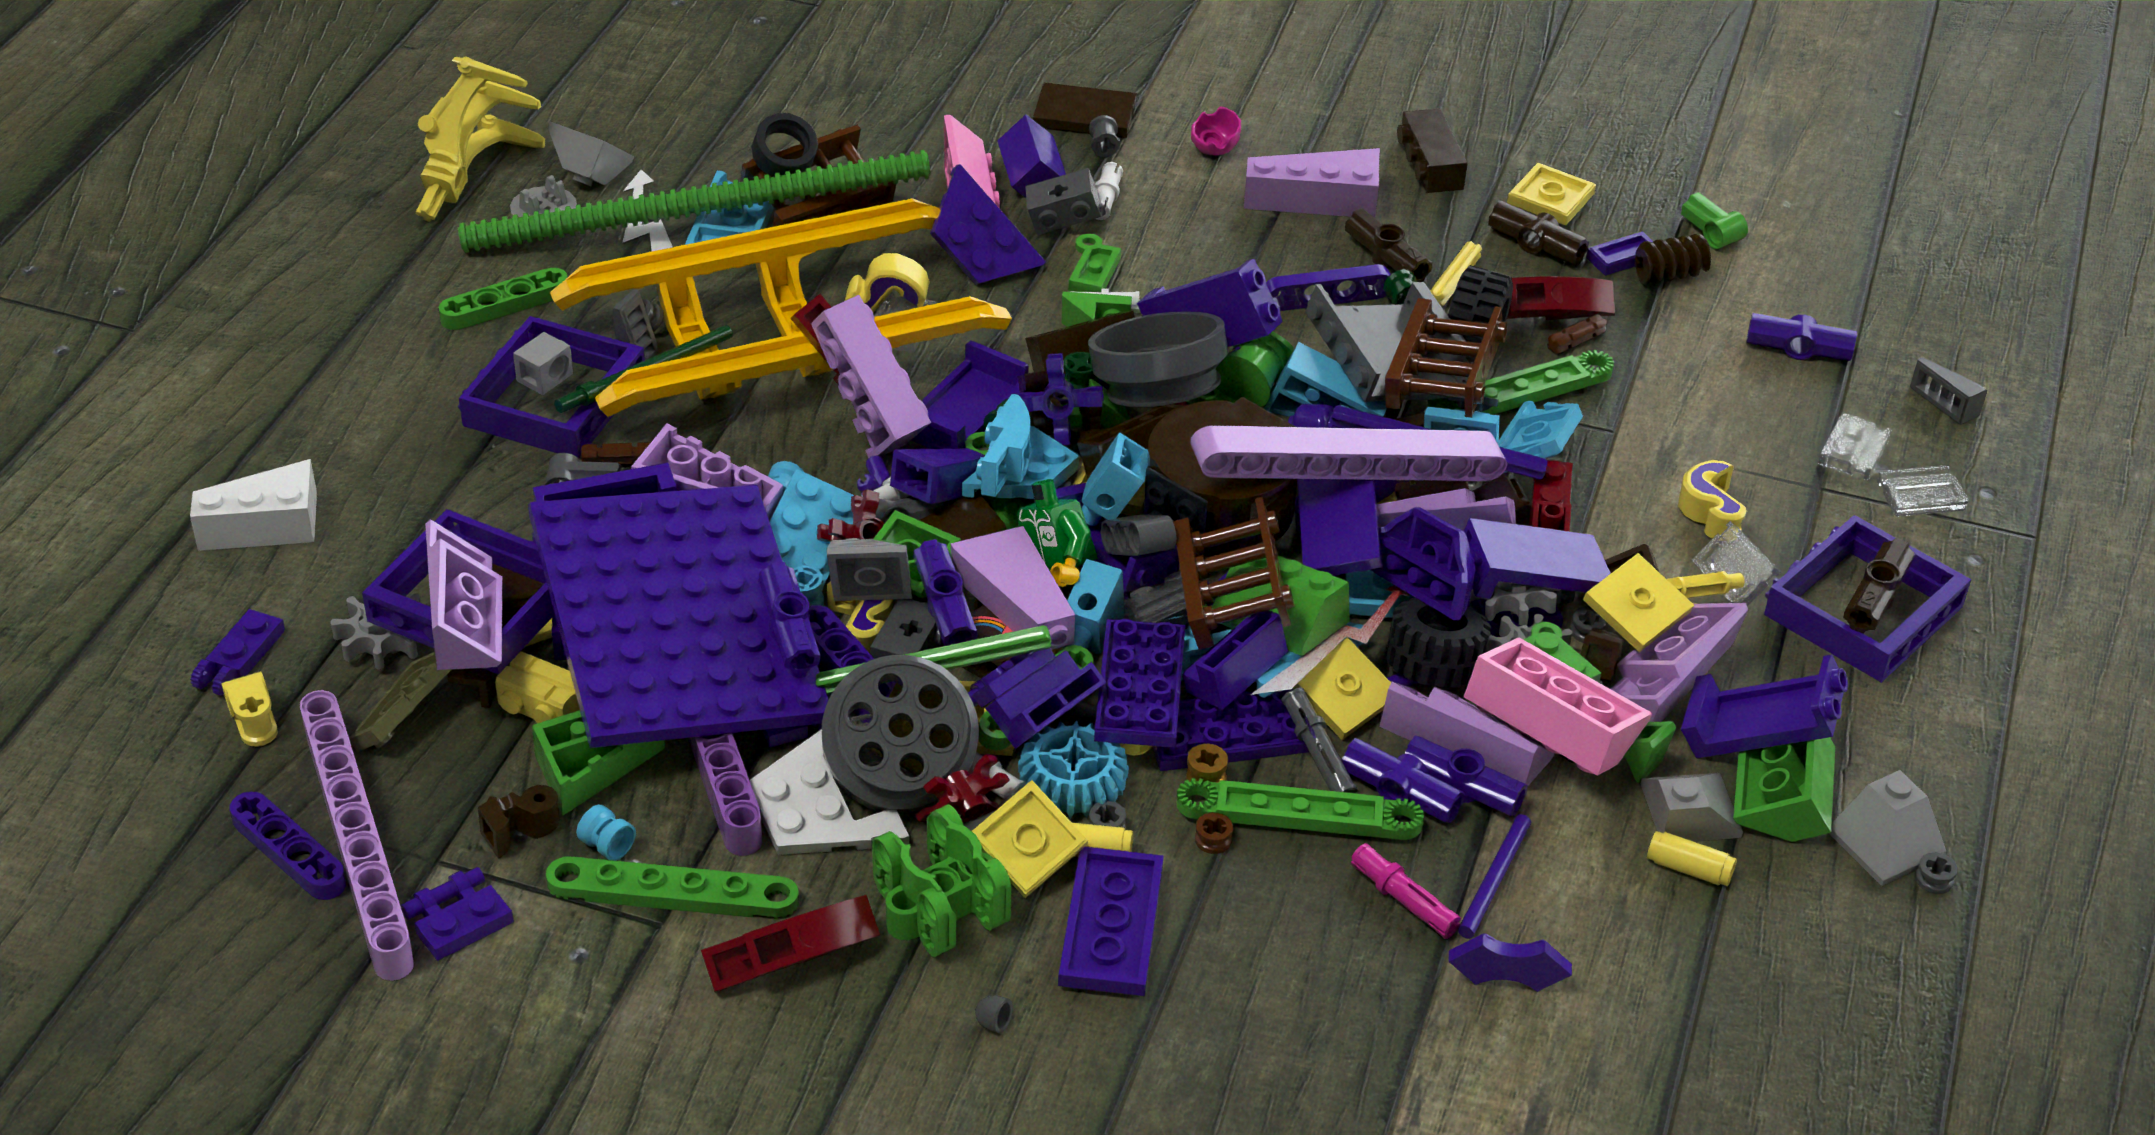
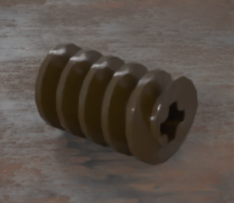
M1699 233L1693 234L1690 237L1683 235L1678 238L1670 237L1666 240L1645 241L1639 245L1635 254L1637 276L1643 285L1648 284L1651 278L1655 283L1661 282L1663 276L1667 281L1673 280L1675 275L1680 279H1684L1688 273L1690 276L1696 277L1699 275L1700 269L1707 272L1710 270L1711 265L1709 244L1707 239Z

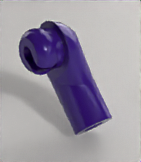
M872 456L866 461V468L869 474H864L866 478L864 482L860 478L857 481V488L861 495H863L864 490L873 491L883 486V481L891 477L882 457Z

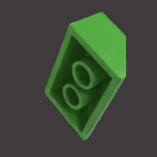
M1278 556L1283 585L1289 584L1295 604L1294 608L1288 609L1291 625L1283 627L1288 651L1303 656L1350 622L1349 582L1332 576L1328 572L1305 566L1296 560H1289ZM1264 558L1231 567L1225 579L1267 568V560ZM1271 583L1218 597L1215 599L1212 607L1215 609L1273 593ZM1277 608L1271 610V611H1273V612L1279 614ZM1250 616L1220 624L1234 629L1245 618Z
M1831 738L1740 751L1738 755L1733 815L1736 824L1790 842L1831 833L1835 745Z

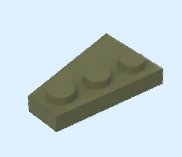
M435 652L411 662L349 737L350 744L357 752L373 745L376 748L383 746L395 734L393 729L413 712L421 700L452 669L437 670Z

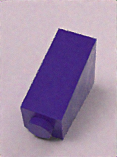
M969 448L894 449L890 486L929 504L963 498L965 496H962V482L977 470L980 457H985V455Z

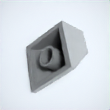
M549 122L547 128L562 168L574 173L573 180L590 187L593 181L606 185L629 166L634 159V156L603 140Z
M857 538L832 540L827 547V559L834 601L912 599L906 545Z
M1901 770L1868 784L1832 822L1831 833H1829L1881 886L1917 870L1920 859L1927 853L1938 852L1946 854L1928 796Z
M1720 773L1641 779L1640 784L1658 832H1667L1691 841L1742 837L1743 831L1741 826L1736 824L1733 819L1734 808Z

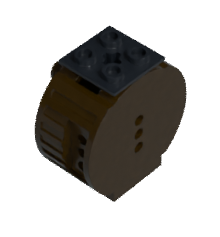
M1243 397L1233 404L1229 401L1221 400L1193 403L1174 410L1162 418L1154 427L1148 443L1144 515H1167L1172 521L1188 518L1193 532L1200 531L1203 534L1257 519L1258 513L1255 499L1263 497L1267 512L1274 510L1278 520L1280 532L1274 534L1275 542L1286 533L1294 517L1297 479L1207 477L1200 468L1190 441L1193 434L1205 426L1295 427L1294 425ZM1262 534L1205 549L1206 553L1199 555L1208 557L1263 543Z

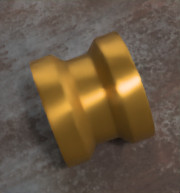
M1207 743L1199 744L1189 751L1186 780L1190 782L1191 778H1195L1196 781H1199V778H1201L1203 781L1208 780L1219 783L1220 780L1226 781L1227 775L1225 771L1228 765V756L1221 747Z

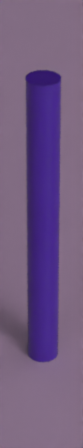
M1517 815L1458 928V933L1462 937L1472 938L1531 825V820L1526 815Z

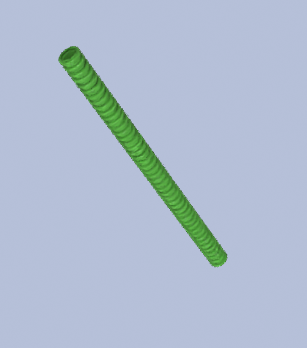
M920 150V154H915L914 151H911L910 155L907 156L904 153H899V157L894 158L892 154L889 155L888 159H884L883 156L878 157L879 160L876 161L873 158H868V162H863L861 159L858 160L857 164L848 161V165L842 166V163H837V167H832L831 164L827 165L826 169L817 166L816 170L811 171V168H806V172H801L798 169L794 174L786 171L785 175L780 176V173H775V177H769V174L764 175L763 179H759V176H754V180L749 181L748 178H744V182H738L735 179L731 184H728L727 181H723V185L719 186L717 183H712V187H707L704 184L700 189H697L696 186H692L691 190L687 191L686 188H681V192H676L675 189H672L669 194H665V191H660V195L656 196L654 193H649V197H644L641 194L637 199H634L633 196H629L628 200L625 201L623 198H618V202H613L610 199L607 200L606 204H602V201H597V205L592 206L591 203H586V207H581V204H578L574 209L566 206L565 210L562 211L560 208H555V212H550L547 209L544 210L543 214H539V211H534L533 215L530 216L528 213H523V217H518L515 214L512 215V219L503 216L502 220L498 221L497 218H491V222H487L484 219L481 220L480 224L471 221L468 226L465 223H460L458 233L462 250L465 253H469L470 249L473 248L475 251H480L481 247H485L488 250L491 249L492 245H496L497 248L502 247L504 243L507 246H512V242H517L519 245L523 244V240L532 243L535 238H538L539 241H543L544 237L554 239V235H559L560 238H563L567 233L570 236H575V232L579 231L581 234H586V230H591V233H594L598 228L606 231L607 227L610 226L612 229H617V225H622L625 228L628 227L629 223H633V226H638V222L643 221L644 224H648L649 220H654V223H657L660 218L669 221V217L673 216L675 219H680V215H685L688 218L692 213H695L696 216H700L701 212L706 211V214H711V210H716L719 213L722 212L723 208H727V211H732V207L737 206L738 209H742V205H748L750 208L753 207L754 203H758L759 206H763V202L769 201V204H774V200H779L782 203L786 198H789L790 201H794V197L800 196V199H805V195H810L813 198L817 193L825 196L826 192L831 191V194H836V190H841L844 193L847 192L846 189L852 188V191H856L857 187L861 186L862 189H867V185H872L873 188H876L880 183H883V186H888V182L892 181L893 184H898V180H903L904 183H907L911 178H914V181H919V177L923 176L926 180L931 175L928 154L925 150Z

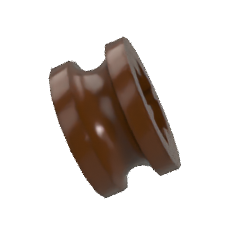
M1207 813L1199 817L1196 822L1195 833L1197 847L1209 854H1219L1228 850L1232 843L1233 824L1231 820L1220 813Z

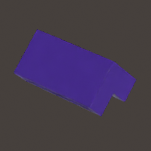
M1026 114L997 140L1011 187L1025 198V186L1066 175L1054 136Z
M1268 610L1245 618L1182 673L1186 692L1222 710L1288 652L1280 615Z
M1065 650L986 707V710L1016 749L1104 685L1106 681L1092 662L1080 670Z

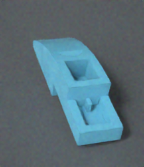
M1011 394L1004 406L998 408L993 422L987 424L985 443L989 444V449L985 457H980L976 470V477L981 480V495L996 497L1006 480L1022 482L1027 472L1030 454V416L1024 401L1019 395Z

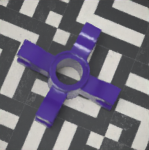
M1063 353L1048 354L1046 367L1049 384L1046 386L1045 391L1016 393V395L1021 397L1029 412L1043 410L1047 417L1053 419L1054 440L1062 445H1070L1072 436L1069 415L1074 407L1102 406V401H1104L1103 386L1075 389L1070 382L1065 380ZM1060 392L1068 398L1069 403L1062 407L1055 406L1050 401L1049 396L1052 393Z

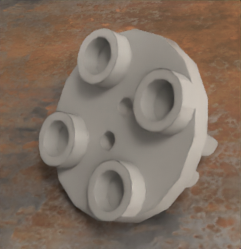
M550 175L546 177L545 186L533 187L528 190L524 189L513 198L510 204L511 218L515 214L518 217H523V213H528L530 216L533 215L534 211H539V214H543L544 210L547 209L550 212H555V208H560L562 211L565 210L566 206L574 209L577 205L576 198L569 191L565 190L561 180L555 183L554 176Z

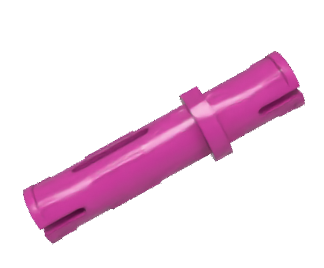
M1367 843L1362 844L1356 849L1351 858L1353 860L1351 865L1374 881L1376 889L1383 895L1389 893L1415 916L1432 927L1444 939L1450 938L1458 930L1461 917L1439 902L1437 898L1423 887L1411 880L1404 873V868L1397 862L1391 863Z

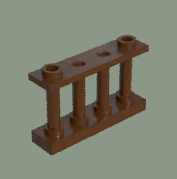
M858 124L817 138L818 148L811 167L816 165L826 169L827 165L831 164L830 160L845 156L853 164H857L858 160H863L857 151L861 131ZM799 144L773 154L783 159L795 160L803 156L804 149ZM751 159L747 163L742 164L740 182H744V178H748L749 181L754 180V176H759V179H763L764 175L767 174L757 166L754 159ZM893 181L888 182V186H883V183H880L876 188H873L872 185H867V189H862L861 186L857 187L856 191L848 188L846 189L847 192L844 193L841 190H836V194H831L830 191L825 196L815 194L813 198L810 195H805L804 201L793 205H787L785 200L782 203L779 200H774V204H771L775 209L773 227L887 204L894 199L896 184H893Z
M1418 298L1385 377L1386 408L1400 409L1405 396H1410L1412 392L1465 398V417L1472 418L1476 405L1482 404L1484 401L1485 381L1499 343H1505L1507 322L1502 321V307H1494L1489 323L1437 318V314H1432V300ZM1435 332L1483 337L1481 343L1429 338V335H1435ZM1434 352L1476 358L1474 363L1422 358L1421 355ZM1425 372L1468 377L1466 384L1413 378V375Z
M1263 497L1255 499L1258 513L1257 519L1203 534L1200 531L1193 532L1188 518L1173 521L1176 530V544L1188 622L1199 650L1214 646L1212 630L1217 629L1218 624L1277 608L1283 627L1291 625L1288 609L1294 608L1295 604L1289 584L1283 585L1274 534L1279 533L1280 528L1275 511L1267 512ZM1262 534L1263 543L1209 558L1199 555L1206 553L1205 549ZM1264 558L1267 560L1268 567L1213 583L1203 580L1210 578L1209 573ZM1271 583L1273 593L1213 609L1212 605H1207L1214 603V598Z

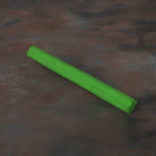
M1042 625L905 655L921 657L942 666L946 670L1049 649L1051 647V635L1048 627ZM862 664L819 672L816 675V685L824 686L827 695H831L844 677ZM887 680L883 683L893 682V680Z

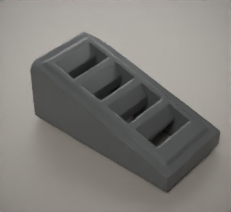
M633 289L613 307L615 339L644 347V358L647 360L659 355L658 346L640 292Z
M1923 357L1917 360L1910 384L1913 390L1960 425L1980 415L1987 394L1985 388ZM1929 376L1932 378L1930 385L1927 384Z

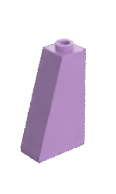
M1024 526L951 543V559L955 571L962 577L963 587L1013 632L1044 625L1050 631V649L1074 644L1075 613Z

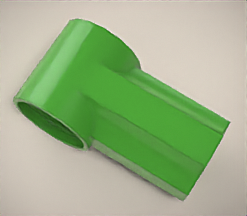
M1699 192L1690 195L1686 203L1682 205L1681 215L1703 231V236L1713 249H1720L1747 236V221L1741 213L1737 211L1726 213Z

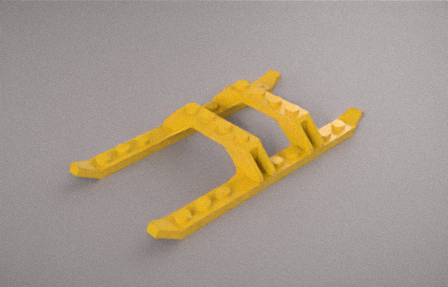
M907 199L583 265L555 287L550 294L554 303L563 311L591 297L606 296L615 292L640 289L655 284L660 305L663 309V321L675 347L710 332L703 317L693 276L708 275L716 271L756 264L761 285V296L782 337L719 350L717 345H714L690 357L626 370L595 397L599 409L607 417L637 403L655 401L660 398L691 393L693 391H697L700 400L734 393L742 387V380L760 378L765 375L796 370L798 368L803 377L820 375L834 370L829 367V364L790 319L807 304L799 279V261L822 249L842 247L846 244L866 240L871 241L880 237L905 234L919 229H932L935 219L939 216L940 208L915 199ZM971 296L874 317V322L882 336L889 340L892 348L957 333H965L980 328L1006 330L1012 320L1006 308Z

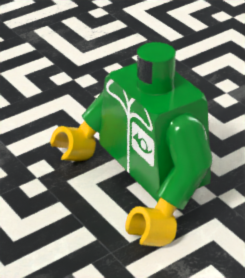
M1053 479L1035 482L1031 484L1035 503L1018 510V526H1024L1048 569H1051L1050 573L1058 586L1073 585L1080 577L1079 570L1076 567L1084 564L1086 559L1092 561L1098 559L1091 538V531L1087 526L1081 505L1076 499H1058Z

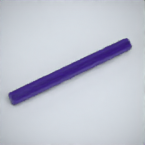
M1340 405L1335 406L1331 417V425L1337 428L1433 430ZM1500 447L1507 461L1505 471L1538 480L1543 479L1547 468V460L1545 458Z

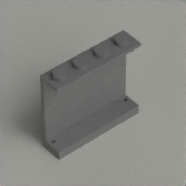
M1412 282L1403 305L1335 306L1322 285H1315L1305 313L1364 402L1386 401L1385 377L1418 298L1431 299L1432 314H1437V318L1450 319L1424 282ZM1435 332V335H1429V338L1466 342L1462 335ZM1434 352L1421 355L1422 358L1474 363L1476 358ZM1425 372L1413 375V378L1466 384L1468 377ZM1412 392L1410 396L1406 395L1404 400L1448 399V396Z

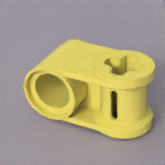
M262 672L221 683L231 717L235 719L242 741L249 746L255 747L264 746L272 742L278 734V728L271 711L272 703Z

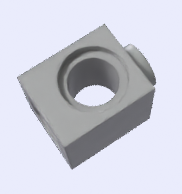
M543 332L513 352L517 382L541 395L553 389L573 375L570 345Z

